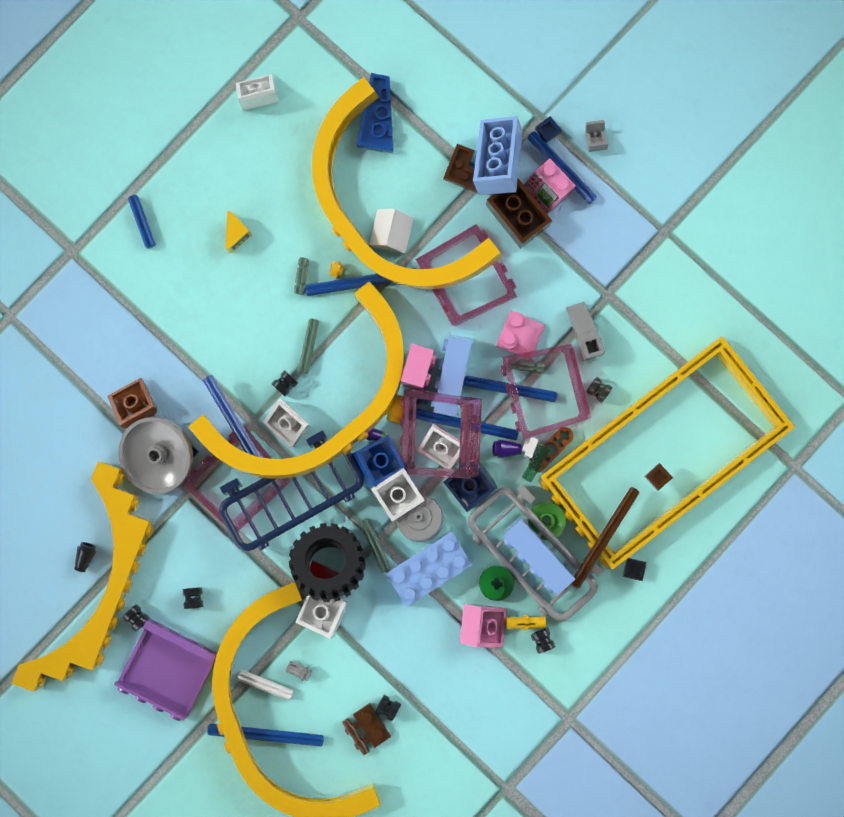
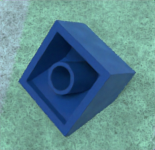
M389 435L352 453L363 473L364 484L367 489L383 482L402 468L406 469Z

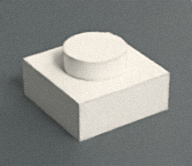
M531 437L529 441L525 440L522 447L524 457L532 458L538 439Z

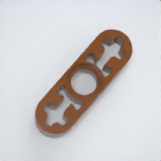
M568 427L558 429L530 458V469L534 472L543 471L573 440L572 430ZM567 431L569 439L562 440L560 444L563 446L560 448L559 444L553 441V439L558 440L561 437L560 432L564 433ZM547 445H555L557 451L554 455L547 454ZM542 451L543 455L549 458L550 460L547 462V460L544 459L541 462L542 468H535L533 466L535 464L533 460H539L542 457V455H540L539 453Z

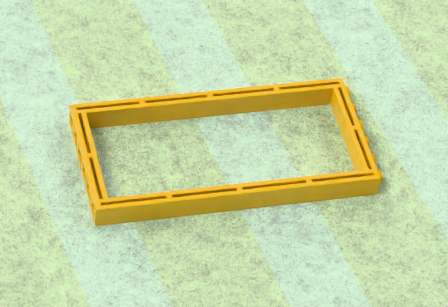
M723 336L715 340L539 477L541 479L539 483L545 491L549 490L551 492L553 502L558 506L561 505L565 510L566 519L569 522L573 521L577 526L575 530L581 537H586L589 541L587 546L591 550L600 535L556 478L713 356L717 355L772 424L773 428L615 552H612L607 545L599 559L605 568L615 569L795 428Z

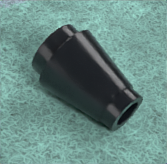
M81 542L80 546H77L74 567L76 571H86L96 554L95 545Z

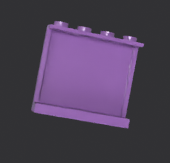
M149 619L145 622L143 626L144 631L119 680L114 685L118 687V691L136 696L135 699L142 703L148 702L153 705L152 707L159 712L166 711L170 713L171 718L177 721H184L188 717L215 664L217 652Z

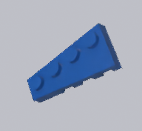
M371 73L369 84L379 97L363 110L356 145L361 148L394 154L390 76Z

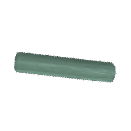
M310 318L308 321L298 372L301 374L309 373L319 326L317 319Z
M369 519L361 520L359 524L381 572L385 573L391 570Z

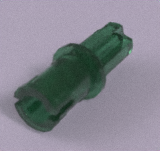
M539 444L532 459H529L530 463L522 475L524 480L528 482L533 481L539 468L543 467L542 463L550 449Z

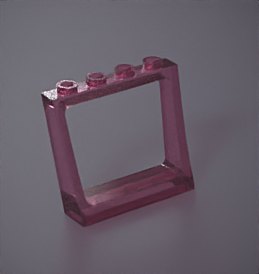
M475 224L415 260L420 269H432L431 261L470 236L476 235L480 243L489 237L484 229L481 231L479 226ZM496 261L493 266L503 282L507 294L463 315L459 314L445 288L432 289L452 326L456 327L518 297L514 290L517 286L512 278L508 280L505 274L508 270L503 262L499 263Z
M573 344L502 357L504 365L501 366L503 377L507 376L509 384H505L507 394L512 395L511 410L513 414H517L518 421H515L517 432L522 433L523 439L592 418ZM564 353L579 415L530 431L527 428L511 364L518 360Z
M414 389L404 390V397L401 399V407L404 408L400 420V425L403 427V435L400 437L399 442L402 446L400 458L407 474L465 479L479 476L482 399ZM417 398L456 404L461 407L459 469L415 466Z
M244 425L245 431L259 453L264 458L273 459ZM232 431L228 435L230 437L228 442L234 445L238 440ZM207 455L200 462L202 466L198 470L195 468L191 470L187 477L188 479L183 485L224 524L219 509L193 484L218 460L214 455L211 457ZM290 478L276 479L275 482L281 491L291 480ZM272 483L260 493L265 504L269 503L278 494ZM257 497L245 507L251 519L263 508ZM242 511L234 519H231L237 531L248 522Z

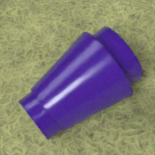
M498 439V441L493 442V456L504 458L521 455V443Z

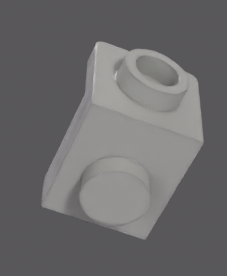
M604 120L586 122L585 139L589 152L608 149V142L604 131Z

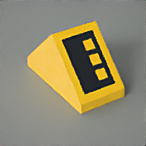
M227 211L225 249L228 253H233L252 234L231 211Z

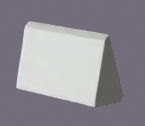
M272 74L236 83L237 97L243 111L279 102Z
M377 209L369 246L406 254L414 218L397 209Z
M282 399L277 400L263 422L291 448L311 427Z
M433 424L417 451L450 471L466 444Z
M404 468L371 488L391 521L396 520L425 501Z

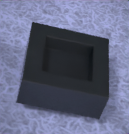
M627 558L622 577L643 581L647 562Z

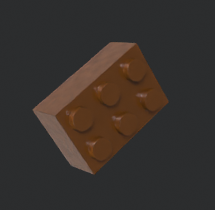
M519 178L517 180L516 192L493 194L486 200L487 208L520 249L550 227L552 219Z

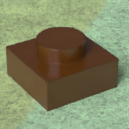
M660 463L644 476L657 491L673 478Z

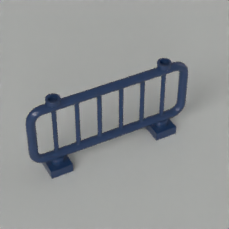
M322 430L306 439L310 448L315 447L316 449L325 443L327 437ZM351 452L344 455L356 477V483L346 489L332 462L329 463L343 490L337 495L329 498L315 471L311 472L326 501L313 508L296 477H291L309 509L296 518L275 482L276 479L262 478L248 487L239 490L243 485L238 478H235L219 487L224 495L229 494L230 496L222 501L219 513L236 546L243 551H251L256 548L261 551L270 546L268 543L270 540L342 500L347 503L354 499V493L358 492L364 484V477ZM271 482L292 519L279 527L258 489ZM255 492L274 527V530L262 537L240 500ZM235 502H238L257 537L251 543H244L227 513L228 506Z

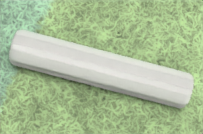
M241 670L238 674V681L283 699L290 700L293 695L292 689L247 671Z

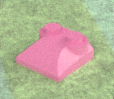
M510 311L496 347L532 360L545 325L525 317L519 312Z

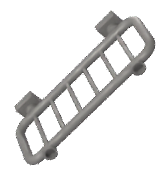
M523 484L517 488L519 492L517 495L511 489L499 488L469 516L468 525L474 533L472 536L473 540L478 545L483 543L536 600L540 605L538 610L545 617L549 615L556 621H567L594 597L598 587L592 574L595 573L599 576L603 570L595 563L585 579L590 586L589 591L565 613H557L552 605L573 586L570 584L548 603L538 592L544 587V583L542 582L535 589L525 578L531 572L530 568L521 574L512 564L518 558L517 554L508 560L499 550L505 542L502 540L495 546L485 534L517 506L527 517L524 521L527 523L530 520L540 531L537 535L539 537L544 535L553 545L550 550L553 552L557 549L566 559L563 563L565 566L570 563L578 571L581 564L525 504L527 501L531 504L536 498ZM504 495L509 497L513 504L482 532L476 525V519L498 498Z

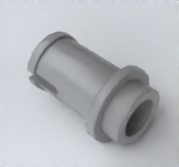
M291 660L286 672L301 678V681H308L312 670L309 669V666L304 667Z

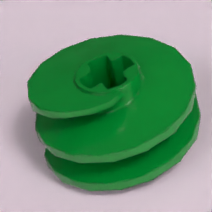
M491 566L482 572L479 579V587L486 598L500 601L506 599L513 591L514 579L506 568ZM498 578L502 584L495 589L491 582Z

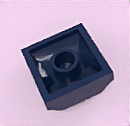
M472 458L443 482L466 512L497 489L494 479L475 458Z

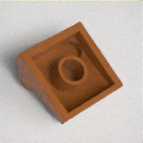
M142 378L107 396L122 428H128L134 422L146 417L155 416L157 413V406L153 402Z

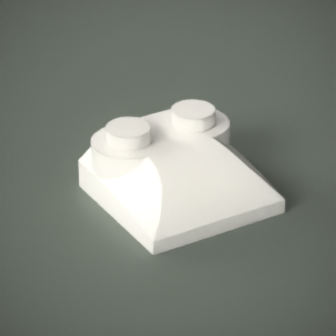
M307 596L295 623L332 639L344 616L348 602L343 599L336 602L334 599H330V602H323L322 599L316 601L311 596Z

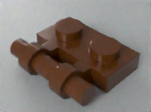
M370 702L353 713L357 721L351 723L349 718L342 721L346 728L345 732L347 735L350 734L355 742L354 746L363 755L369 752L366 746L368 742H371L375 748L391 737ZM360 726L366 734L363 738L356 731Z

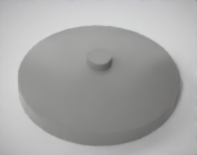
M151 416L134 422L126 429L119 444V461L125 476L134 486L148 493L161 494L179 487L187 479L193 465V450L188 436L179 425L167 418Z

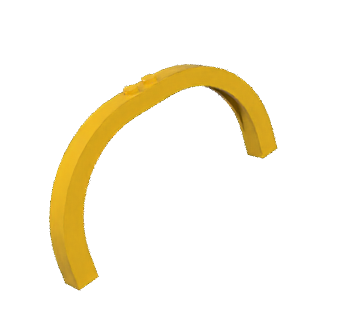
M364 77L361 78L331 107L318 131L313 150L312 177L314 188L324 213L334 226L331 229L338 237L341 236L344 239L343 245L349 252L352 250L371 270L399 285L417 289H438L463 283L479 275L503 257L490 238H487L461 259L448 265L432 269L406 268L395 265L375 253L341 208L334 190L332 173L338 142L352 120L379 97Z
M370 281L355 292V297L378 325L387 351L384 379L370 405L320 447L306 454L285 459L262 458L239 450L225 440L203 414L188 427L215 457L231 468L252 476L272 479L291 478L311 473L328 465L343 453L344 455L348 454L354 448L353 445L357 441L362 442L368 437V432L382 420L392 406L399 392L404 371V347L399 324L389 304Z
M293 582L271 591L253 602L235 619L226 632L216 655L212 678L214 707L219 720L217 727L220 735L224 734L226 752L228 754L231 753L244 781L254 793L273 808L293 817H355L380 806L373 783L348 794L332 798H309L281 788L265 775L254 760L232 702L230 688L231 669L242 640L254 625L269 614L303 600L297 584Z

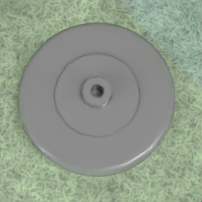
M421 495L425 501L397 518L400 532L411 541L427 542L435 538L442 529L444 522L442 509L435 500L428 496Z

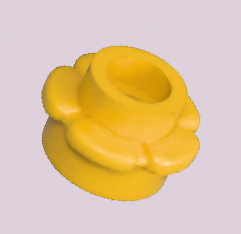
M332 261L329 276L334 277V279L342 275L344 266L341 265V261Z

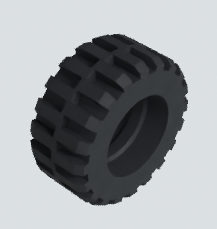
M322 523L319 528H315V526L309 527L310 531L308 533L303 531L300 534L301 539L294 541V549H291L289 553L291 558L289 560V568L295 583L306 596H311L316 601L322 599L323 602H330V599H334L336 602L341 600L340 597L343 595L348 597L351 595L350 591L352 589L356 590L359 587L358 582L363 580V572L366 570L365 555L360 541L357 540L353 532L349 533L347 528L344 526L339 528L334 523H331V526ZM326 547L340 549L346 557V564L338 575L322 579L312 574L309 564L317 551Z

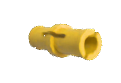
M523 615V617H506V629H523L528 631L531 628H546L545 616L528 617V615Z

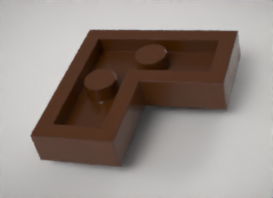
M457 144L443 180L478 193L473 182L474 170L468 168L475 150Z

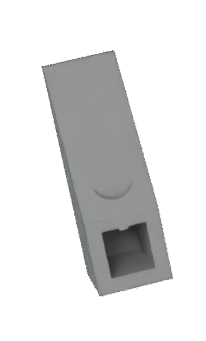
M585 302L566 307L583 362L602 356L605 353Z

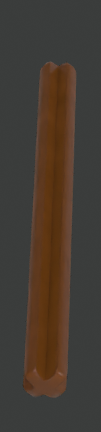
M629 488L576 572L575 580L571 583L576 589L581 587L639 495L637 489Z

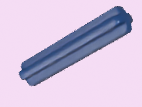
M137 195L129 196L128 201L144 245L147 249L153 248L156 244L139 197Z

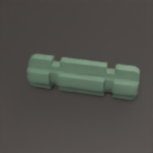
M300 257L294 293L304 295L309 259Z
M508 359V369L515 370L518 368V370L531 372L536 370L539 373H543L545 370V362L537 361L536 363L534 360Z

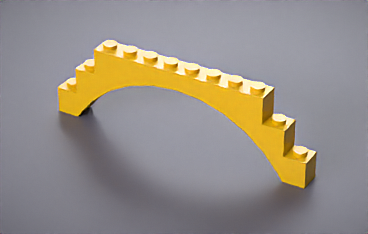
M98 461L91 478L105 503L111 522L114 544L110 578L95 613L85 626L66 644L46 656L19 664L11 684L34 692L44 686L47 679L45 675L64 681L74 674L76 668L74 664L89 670H94L102 665L104 649L108 648L112 639L109 636L119 621L117 615L125 606L126 592L129 593L132 587V576L137 573L140 566L138 560L140 556L144 555L147 547L145 542L147 537L150 538L154 529L152 527L153 521L132 514L139 505L137 500L139 496L118 488V485L122 484L125 477L122 469Z

